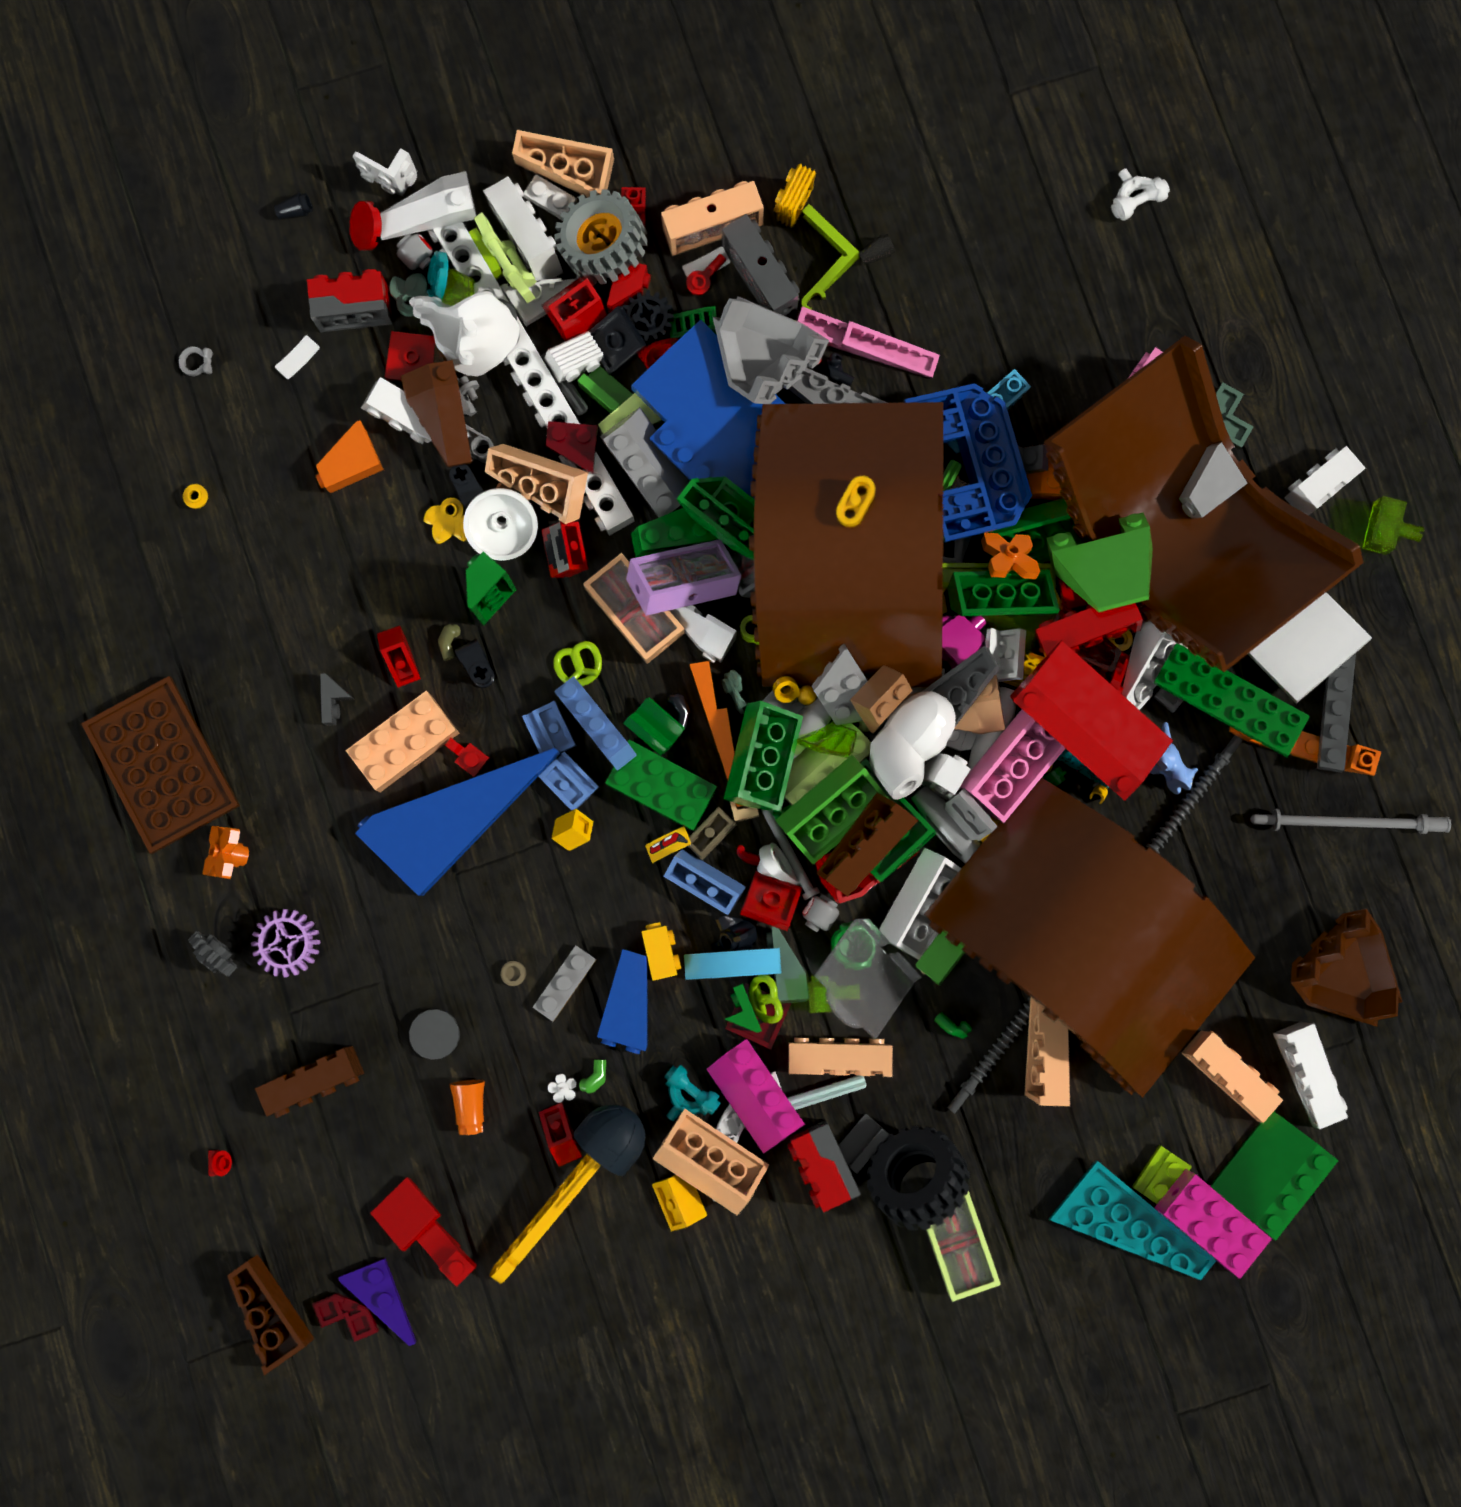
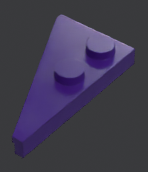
M386 1258L338 1277L339 1281L408 1346L416 1343Z

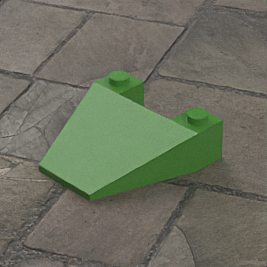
M1144 513L1131 514L1120 518L1121 534L1076 545L1071 532L1058 533L1046 538L1049 560L1055 575L1098 612L1149 599L1153 548L1150 525Z

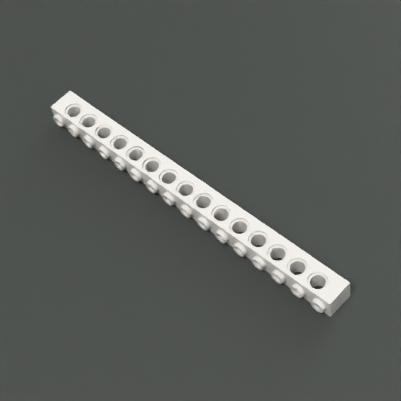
M463 222L427 230L434 243L439 241L443 248L439 251L447 253L448 262H451L454 267L451 272L458 284L462 282L466 288L463 291L466 298L476 293L490 291L497 299L508 301ZM450 235L457 236L454 242L446 241ZM463 255L469 256L466 262H458L459 257ZM473 276L481 277L477 283L469 282ZM517 317L520 329L518 341L505 357L503 363L505 366L510 364L514 371L510 373L517 386L522 385L526 391L522 395L528 406L534 405L538 413L534 416L541 428L544 426L548 428V421L554 422L556 419H563L565 423L580 424ZM526 357L529 361L526 365L520 366L517 364L518 359ZM532 378L541 379L540 384L537 386H530L529 381ZM545 398H550L553 400V403L549 407H543L540 405L541 401ZM596 453L594 474L588 473L584 492L586 496L583 497V500L589 511L595 510L598 516L595 518V521L600 530H606L610 536L633 523L634 516ZM561 455L558 456L562 464L577 468L575 463L569 462ZM592 481L601 482V487L598 490H590L588 488ZM609 501L614 506L610 511H603L600 509L602 503Z

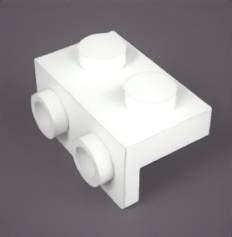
M993 628L987 629L985 645L989 648L1000 667L995 674L997 675L998 682L1023 679L1026 630L1021 628L1004 631Z

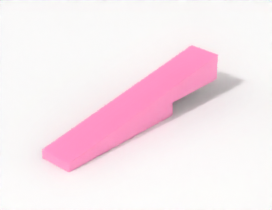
M803 306L800 309L796 321L805 324L828 339V346L920 376L933 378L940 355L851 321L845 323Z

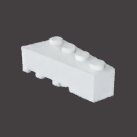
M506 177L483 190L489 206L503 229L506 230L510 240L514 243L525 266L531 270L536 282L553 279L562 274L563 270L555 252L557 244L551 235L547 237L544 233L547 230L540 218L535 219L533 216L535 210L529 200L524 202L522 198L524 193L519 184L513 185L510 178Z
M1299 1022L1274 1032L1273 1035L1312 1127L1322 1129L1348 1118L1346 1114L1347 1105L1337 1089L1336 1079L1331 1072L1315 1024Z

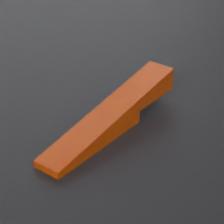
M709 661L689 664L728 781L734 759V748L727 708L717 709ZM736 803L737 809L743 808V805Z

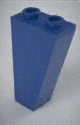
M622 949L597 1035L598 1038L602 1039V1044L616 1047V1044L619 1043L626 1046V1051L640 1054L641 1050H647L648 958L645 955Z

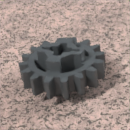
M196 931L188 939V942L195 949L193 953L196 959L211 972L215 973L219 970L226 976H230L237 968V965L230 958L232 953L229 951V948L212 934L206 937L201 932Z

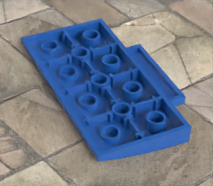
M700 320L632 384L631 390L664 422L649 440L689 480L725 476L751 496V481H756L752 476L753 464H757L754 462V447H759L756 446L755 440L756 431H760L757 429V415L762 414L763 404L753 403L728 386L717 335ZM776 395V398H777V399H775V400L771 403V404H785L777 395Z

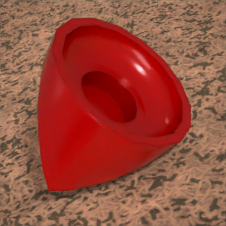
M667 338L651 343L638 356L647 369H649L678 339Z

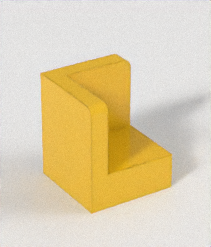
M574 809L555 820L551 839L565 849L573 850L590 841L594 821L579 810Z

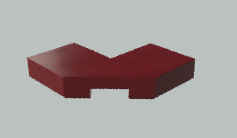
M335 1293L312 1303L321 1328L345 1318L354 1342L379 1331L372 1311L364 1304L344 1295Z

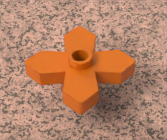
M984 533L981 539L983 550L994 556L988 564L991 577L1005 578L1009 571L1014 570L1023 579H1037L1040 573L1038 562L1027 555L1033 547L1029 535L1016 534L1009 543L998 533Z
M219 826L211 827L209 855L205 859L203 875L231 879L233 867L237 868L247 863L249 849L243 846L242 843H238L240 829Z

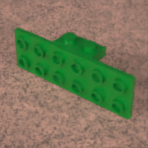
M1175 644L1154 681L1156 686L1285 757H1288L1309 719V715L1227 670L1222 672L1215 666H1209L1201 656L1193 655L1180 644Z

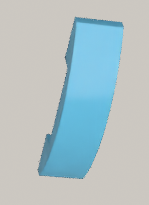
M780 948L684 955L685 980L781 974Z

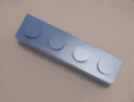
M574 676L554 691L617 771L637 756L629 743Z

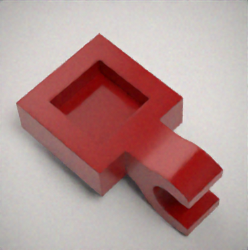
M450 738L445 744L446 747L459 756L455 763L473 777L477 776L490 759L471 743L464 748L454 739Z

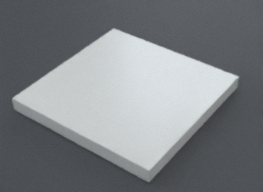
M1324 593L1250 651L1248 655L1295 703H1298L1366 645L1372 637L1331 596Z

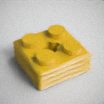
M802 163L798 164L796 169H790L786 178L787 184L785 189H780L775 199L774 211L777 212V222L781 220V223H785L786 226L794 227L813 190L815 170L807 169L806 165L802 166Z

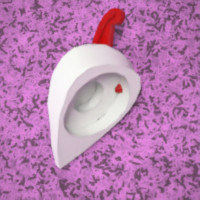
M770 843L761 847L759 856L746 852L743 845L737 847L739 858L748 864L758 865L757 870L759 873L797 886L801 885L785 854L776 844Z

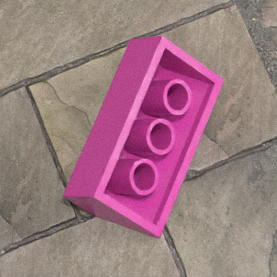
M747 1039L707 1068V1071L763 1154L805 1125Z

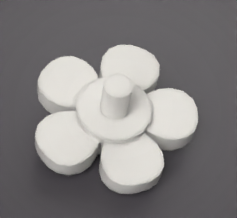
M558 1074L555 1077L556 1082L548 1084V1091L554 1093L553 1100L555 1102H562L564 1096L567 1100L574 1099L575 1092L572 1089L577 1085L574 1078H569L566 1081L564 1074Z

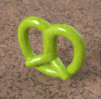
M583 641L576 644L573 648L559 650L555 654L553 665L557 676L563 683L573 676L578 679L582 674L589 675L577 680L581 686H585L599 676L602 668V657L594 643ZM586 648L592 652L595 661L594 669L584 667L580 655L582 649ZM566 655L571 657L575 672L570 677L563 672L561 667V659Z
M768 975L756 976L749 986V999L754 1013L765 1023H777L783 1016V1008L778 999L776 983ZM761 982L767 983L770 994L762 995L759 986ZM766 1004L774 1005V1016L767 1015Z

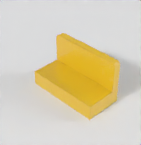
M674 1175L652 1184L671 1232L686 1228L707 1216L697 1189L679 1176Z

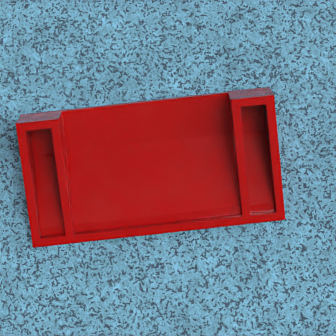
M1062 640L1010 695L1011 699L1124 801L1142 784L1173 742L1167 734Z

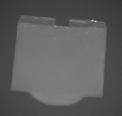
M854 919L817 971L815 977L827 989L826 999L836 1017L851 1028L860 1029L863 1027L873 1039H876L914 982L922 977L900 953H890L888 955L881 948L890 944V942L870 919Z

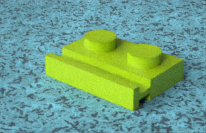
M1159 1145L1132 1187L1158 1204L1185 1169L1190 1170L1192 1166Z

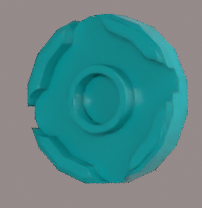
M435 251L428 268L427 280L431 284V289L427 290V294L430 297H438L442 300L448 278V257L445 252Z

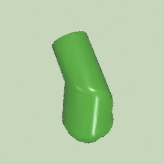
M594 1059L593 1074L587 1079H582L579 1083L582 1092L594 1093L605 1083L606 1060Z

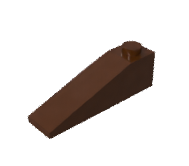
M453 360L430 363L401 375L406 401L410 408H413L422 427L426 429L446 466L452 467L472 463Z

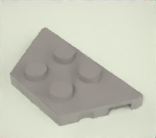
M843 644L838 649L840 653L833 663L829 661L824 668L823 674L812 685L815 694L836 725L863 721L850 699L867 682L845 644Z

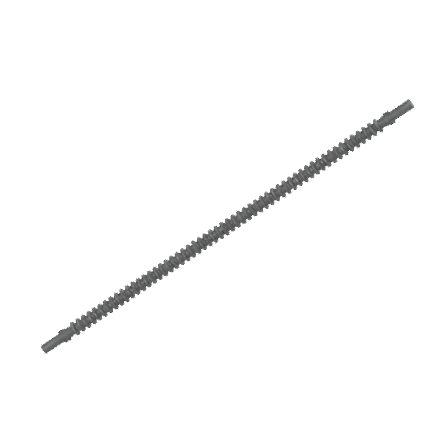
M1234 735L1221 754H1216L1214 763L1207 766L1208 771H1203V777L1199 776L1200 781L1194 783L1195 787H1191V793H1186L1187 798L1181 800V805H1177L1178 810H1173L1174 815L1168 816L1169 821H1164L1165 826L1160 827V833H1155L1156 838H1151L1152 843L1146 845L1148 848L1150 847L1156 853H1160L1159 849L1164 848L1163 843H1168L1167 838L1173 837L1172 832L1177 831L1176 826L1182 825L1180 821L1186 820L1185 815H1190L1189 810L1195 808L1194 803L1198 804V798H1203L1202 793L1208 791L1207 786L1211 787V781H1216L1215 776H1219L1221 774L1220 770L1230 763L1229 758L1243 741L1240 737ZM1028 997L1029 1002L1023 1004L1025 1006L1024 1009H1019L1020 1014L1015 1015L1016 1019L1010 1021L1011 1026H1006L1007 1031L1001 1032L1003 1036L997 1038L998 1043L992 1044V1050L988 1049L989 1054L983 1056L985 1058L984 1061L980 1060V1066H975L976 1071L974 1073L970 1072L971 1077L969 1080L961 1084L962 1089L947 1107L954 1114L967 1097L975 1093L978 1083H983L982 1078L988 1076L986 1074L987 1071H992V1065L996 1066L995 1061L1001 1059V1053L1005 1054L1004 1049L1010 1048L1008 1044L1014 1042V1036H1019V1030L1023 1031L1022 1026L1028 1024L1026 1021L1029 1019L1030 997Z

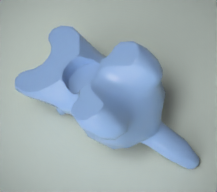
M1164 722L1161 730L1171 738L1169 725L1167 722ZM1171 743L1150 773L1163 774L1169 790L1178 795L1181 792V788L1191 789L1192 781L1198 768H1187L1182 762L1178 749Z

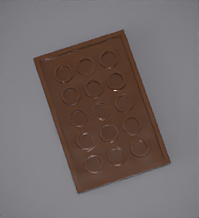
M168 676L81 723L150 854H154L240 806L172 677Z

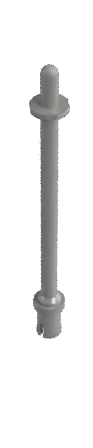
M1274 809L1272 815L1255 814L1250 818L1253 824L1272 825L1274 831H1278L1281 825L1416 829L1420 834H1427L1428 832L1449 833L1451 830V819L1449 817H1428L1427 814H1420L1416 819L1281 815L1279 809Z

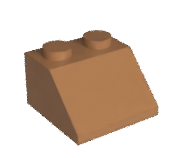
M883 665L850 701L868 730L874 733L888 719L892 712L907 699L913 690L902 673Z

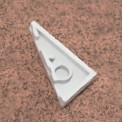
M561 278L536 282L533 286L529 287V290L535 296V299L529 303L524 300L517 289H513L508 284H503L500 288L509 303L515 308L516 313L525 326H528L547 314L541 306L543 303L577 279L561 280Z

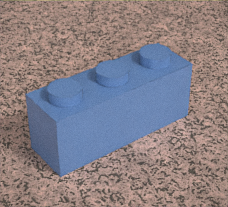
M681 849L674 856L663 876L726 915H729L746 888L684 849Z

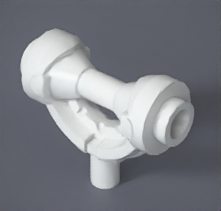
M1123 169L1119 172V176L1124 183L1117 197L1114 198L1111 209L1116 218L1125 221L1133 215L1134 209L1138 205L1148 200H1157V202L1166 200L1170 192L1169 185L1166 180H1161L1159 177L1150 179L1135 176L1132 178L1128 170ZM1145 190L1134 197H1129L1133 191Z

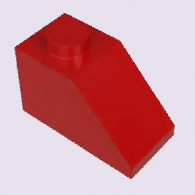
M639 263L636 268L631 265L627 268L630 272L628 275L624 276L623 273L617 275L619 280L612 282L607 308L609 313L617 306L623 307V305L630 304L628 298L637 299L638 292L643 295L644 288L648 289L651 274H648L647 265Z
M399 625L377 633L380 651L397 687L420 680L416 663L401 626Z
M562 1102L540 1111L539 1116L547 1144L558 1166L560 1167L581 1158L582 1154L579 1144L574 1138V1130Z

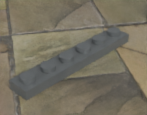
M1356 653L1326 678L1317 769L1340 773L1345 770Z

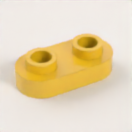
M858 476L850 482L836 510L838 521L843 526L854 527L863 519L875 496V485L870 478ZM863 488L867 490V493L859 495L857 491ZM851 510L854 511L855 515L852 518H847L845 513Z

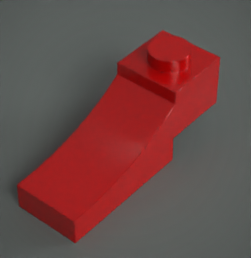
M437 1221L417 1239L418 1243L438 1265L439 1270L456 1287L477 1266L460 1248L461 1245Z

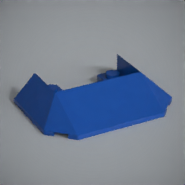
M975 383L905 399L904 403L943 402V443L957 440L969 481L967 486L943 491L944 543L1015 526L1025 506L1031 499L1032 493L1005 401L997 396L994 398Z

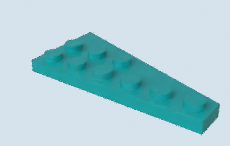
M1095 1160L1049 1217V1220L1199 1280L1204 1277L1216 1262V1259L1097 1160Z

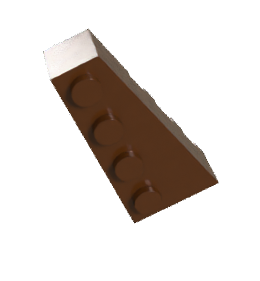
M877 792L816 874L848 897L918 820L900 805Z
M350 1046L318 1059L313 1064L303 1066L290 1074L283 1075L255 1088L266 1117L274 1114L275 1118H278L290 1112L288 1107L298 1104L300 1108L312 1103V1097L321 1093L323 1098L336 1092L335 1086L344 1083L345 1087L359 1082L358 1076L365 1073L354 1047Z
M258 1254L227 1275L238 1306L242 1308L246 1328L250 1330L255 1343L253 1347L256 1355L259 1354L263 1366L261 1368L264 1376L315 1339Z

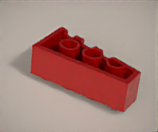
M1136 603L1098 612L1089 604L1086 606V610L1078 613L1076 610L1070 611L1062 616L1063 619L1056 622L1048 620L1041 623L1039 628L1036 629V636L1044 656L1046 657L1061 640L1074 652H1078L1081 645H1084L1085 648H1091L1099 645L1105 637L1114 640L1122 637V634L1126 633L1129 629H1131L1132 633L1141 631L1143 619Z

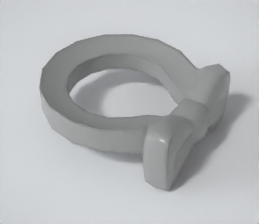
M198 347L186 348L179 357V367L182 372L189 376H197L203 372L212 374L211 358L213 352L209 348H204L203 350ZM192 353H198L204 357V364L196 370H188L186 367L187 357Z

